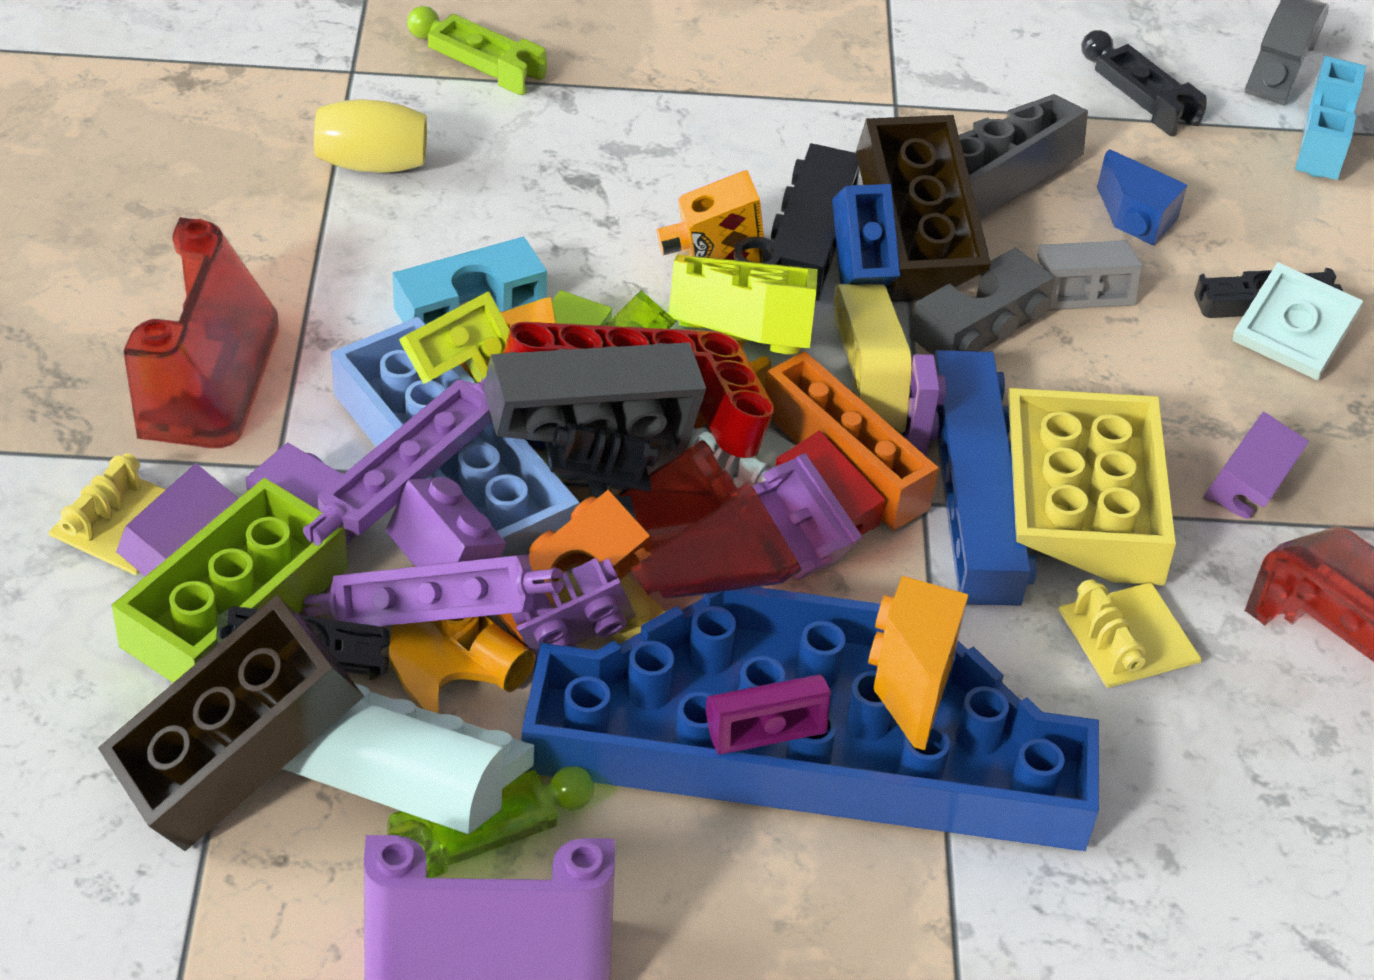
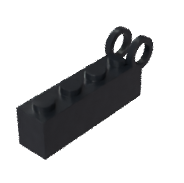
M810 143L805 159H797L795 162L791 185L795 186H787L781 206V212L784 215L776 214L771 231V240L764 237L742 239L735 246L734 260L751 262L742 253L751 248H759L764 250V264L818 269L815 301H819L837 249L832 199L845 186L858 185L860 169L856 153Z

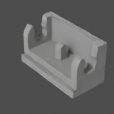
M1127 240L1044 244L1038 246L1037 257L1040 265L1055 277L1050 297L1051 305L1048 310L1136 305L1142 264Z

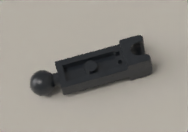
M1093 30L1084 36L1081 43L1082 53L1087 60L1096 63L1095 71L1152 114L1151 122L1169 136H1176L1179 119L1186 121L1192 126L1200 124L1206 110L1207 97L1192 84L1187 82L1181 85L1129 44L1114 49L1113 39L1105 31Z

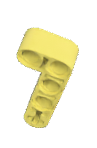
M837 284L834 294V317L854 377L852 392L897 432L904 433L907 424L911 384V352L884 284Z

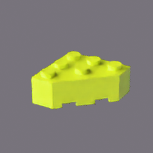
M677 254L673 265L669 317L679 320V325L712 329L723 332L737 341H754L770 344V351L799 354L800 348H810L818 269Z

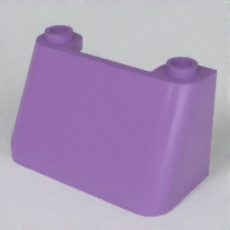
M366 835L364 851V980H610L615 839L582 838L571 840L562 845L554 856L552 880L427 878L425 851L419 843L409 837Z

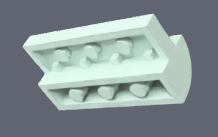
M355 684L365 697L281 769L470 834L501 810L502 789L534 765V745L514 739L507 732L487 730L463 722L458 716L450 714L441 715L416 707L412 701L392 699L370 692L366 686Z

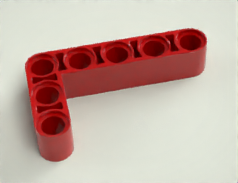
M518 322L510 328L503 352L520 353L690 342L706 386L700 411L719 447L728 454L740 458H752L758 455L774 412L773 403L740 344L729 335L720 332Z

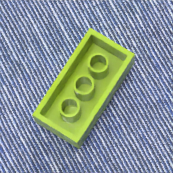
M264 477L111 605L119 648L174 683L216 647L217 619L227 609L233 606L260 609L275 595H278L294 611L299 613L308 605L304 604V599L307 595L320 594L332 584L333 576L342 575L348 569L345 529H336L319 546L314 545V540L311 543L306 538L303 528L320 516L322 512Z

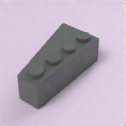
M1053 94L1008 110L1007 118L989 119L987 117L973 122V130L959 135L980 219L1084 155L1088 110Z
M689 342L491 354L483 390L497 437L552 442L556 426L565 427L567 423H573L579 426L594 428L595 432L597 429L604 430L606 434L605 440H608L611 433L615 432L620 434V441H622L624 435L648 439L650 444L666 446L668 454L685 455L706 386Z

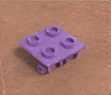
M594 558L572 569V573L583 595L578 597L565 572L563 573V580L572 598L571 601L563 604L558 592H551L557 605L553 609L546 593L534 594V611L511 613L517 624L518 632L527 646L535 652L536 659L538 658L541 643L578 648L577 644L596 635L599 638H604L616 634L625 628L627 620L636 617L609 558L601 562Z

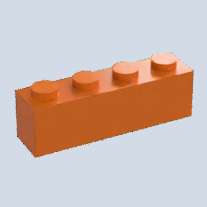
M806 351L767 371L765 391L774 406L771 421L796 444H799L820 430L886 499L881 521L892 531L931 509L939 467Z

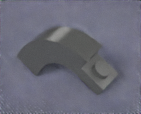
M1317 0L1280 1L1262 40L1259 55L1245 87V93L1285 106L1308 49L1314 50L1328 15L1329 4Z

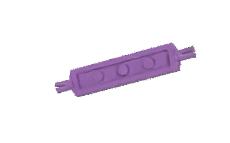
M486 377L479 383L460 379L455 381L321 492L317 497L318 510L322 514L303 528L306 538L311 543L314 540V545L319 546L323 540L338 528L350 530L360 536L398 503L408 480L428 478L493 421L483 390Z
M529 555L333 576L331 593L309 594L304 599V604L321 603V606L304 608V611L310 617L333 614L334 620L374 626L534 611V594L557 593L563 589L564 581L545 583L544 580L564 577L559 568L532 571Z

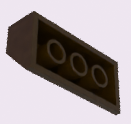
M954 115L866 118L856 149L863 185L891 184L900 277L886 287L891 301L922 299L949 283L957 287L989 270L991 261Z

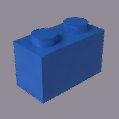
M891 184L845 186L832 199L840 284H884L887 287L900 277Z

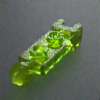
M567 766L558 770L550 784L543 786L536 771L532 770L521 774L502 789L501 810L470 834L403 811H398L391 814L387 820V835L409 837L419 843L426 855L427 878H434L447 873L448 865L556 827L558 812L555 806L568 811L580 810L589 804L594 795L595 787L592 776L585 769L577 766Z

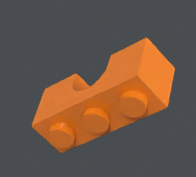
M607 490L598 498L591 496L582 501L573 510L571 520L556 533L554 530H549L538 537L529 548V563L532 571L559 568L563 574L594 558H597L598 562L609 558L620 581L653 554L654 551L650 535L615 496ZM554 578L551 580L552 582H558L560 578ZM547 592L548 600L554 609L557 605L551 592ZM512 614L496 615L515 639L527 646L516 628L517 624Z

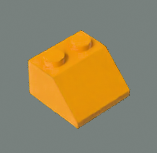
M901 576L895 596H883L875 628L885 631L884 633L877 631L868 664L878 666L873 687L874 691L912 746L925 751L952 667L969 594Z

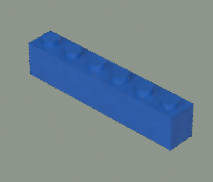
M936 350L934 359L937 375H944L946 381L944 405L936 406L939 418L937 445L958 591L969 594L966 605L1022 606L1027 585L1035 583L1036 558L1034 554L1027 553L1025 545L1016 542L1011 441H1008L1010 432L1009 406H1002L1005 391L1004 373L997 372L993 352Z

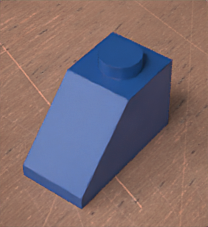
M1109 149L1104 156L1097 189L1114 227L1154 246L1178 220L1188 185Z

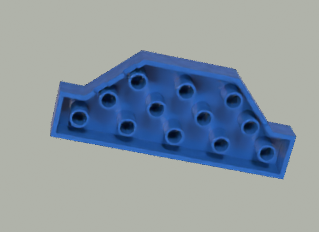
M719 582L704 590L702 599L681 610L678 606H675L641 625V633L621 644L614 640L598 650L541 643L523 722L521 741L534 745V765L524 772L529 774L1086 852L1099 812V720L1042 712L1028 697L1023 700L1019 699L1002 682L1004 675L974 646L967 649L958 641L952 667L926 749L924 751L914 748L873 689L878 666L868 664L877 631L883 633L885 631L875 628L880 603ZM817 674L823 676L831 691L827 733L726 754H717L707 723L706 700L708 696Z

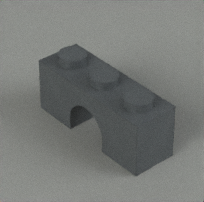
M1015 247L991 260L990 269L980 276L976 297L961 293L949 283L916 301L909 337L931 355H934V357L936 350L980 352L981 349L998 339L1009 337L1014 330L1031 320L1036 321L1043 317L1051 305L1050 297L1055 277Z

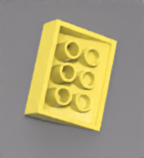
M1009 388L1008 401L1016 542L1111 582L1132 584L1151 582L1153 585H1165L1176 541L1159 396Z

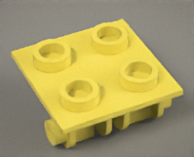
M125 453L122 456H114L109 462V467L104 471V475H96L90 481V485L85 486L81 490V496L72 505H67L63 508L61 519L49 531V536L137 575L139 571L116 553L126 525L166 489L139 478L137 470L140 468V463L133 455Z
M1089 579L1078 586L1077 592L1079 595L1076 602L1059 606V612L1106 688L1201 663V657L1151 582L1108 593L1103 584Z

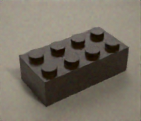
M275 595L101 744L98 749L147 825L183 851H187L365 696L312 627L282 598Z

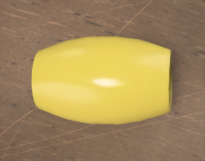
M366 99L340 101L317 108L314 129V152L316 158L341 168L372 173L399 172L424 165L427 147V115L404 105Z

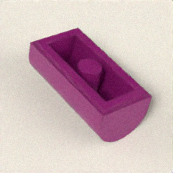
M817 674L708 696L706 700L707 723L717 754H726L827 733L831 691L823 676Z

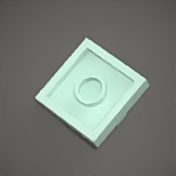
M1277 262L1236 327L1232 341L1318 381L1350 326L1361 311L1363 300Z

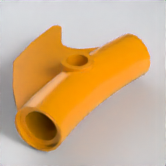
M488 616L392 625L389 647L390 664L405 692L414 704L419 708L438 714L439 691L445 683L458 679L482 681L495 684L510 693L514 692L526 681L535 663V652L508 634Z

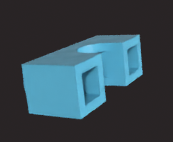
M1324 56L1311 95L1295 170L1308 173L1314 177L1338 180L1353 135L1357 115L1354 114L1362 90L1366 65Z
M524 236L392 273L394 309L403 323L419 317L426 325L459 307V304L473 300L488 291L500 312L547 298V270Z

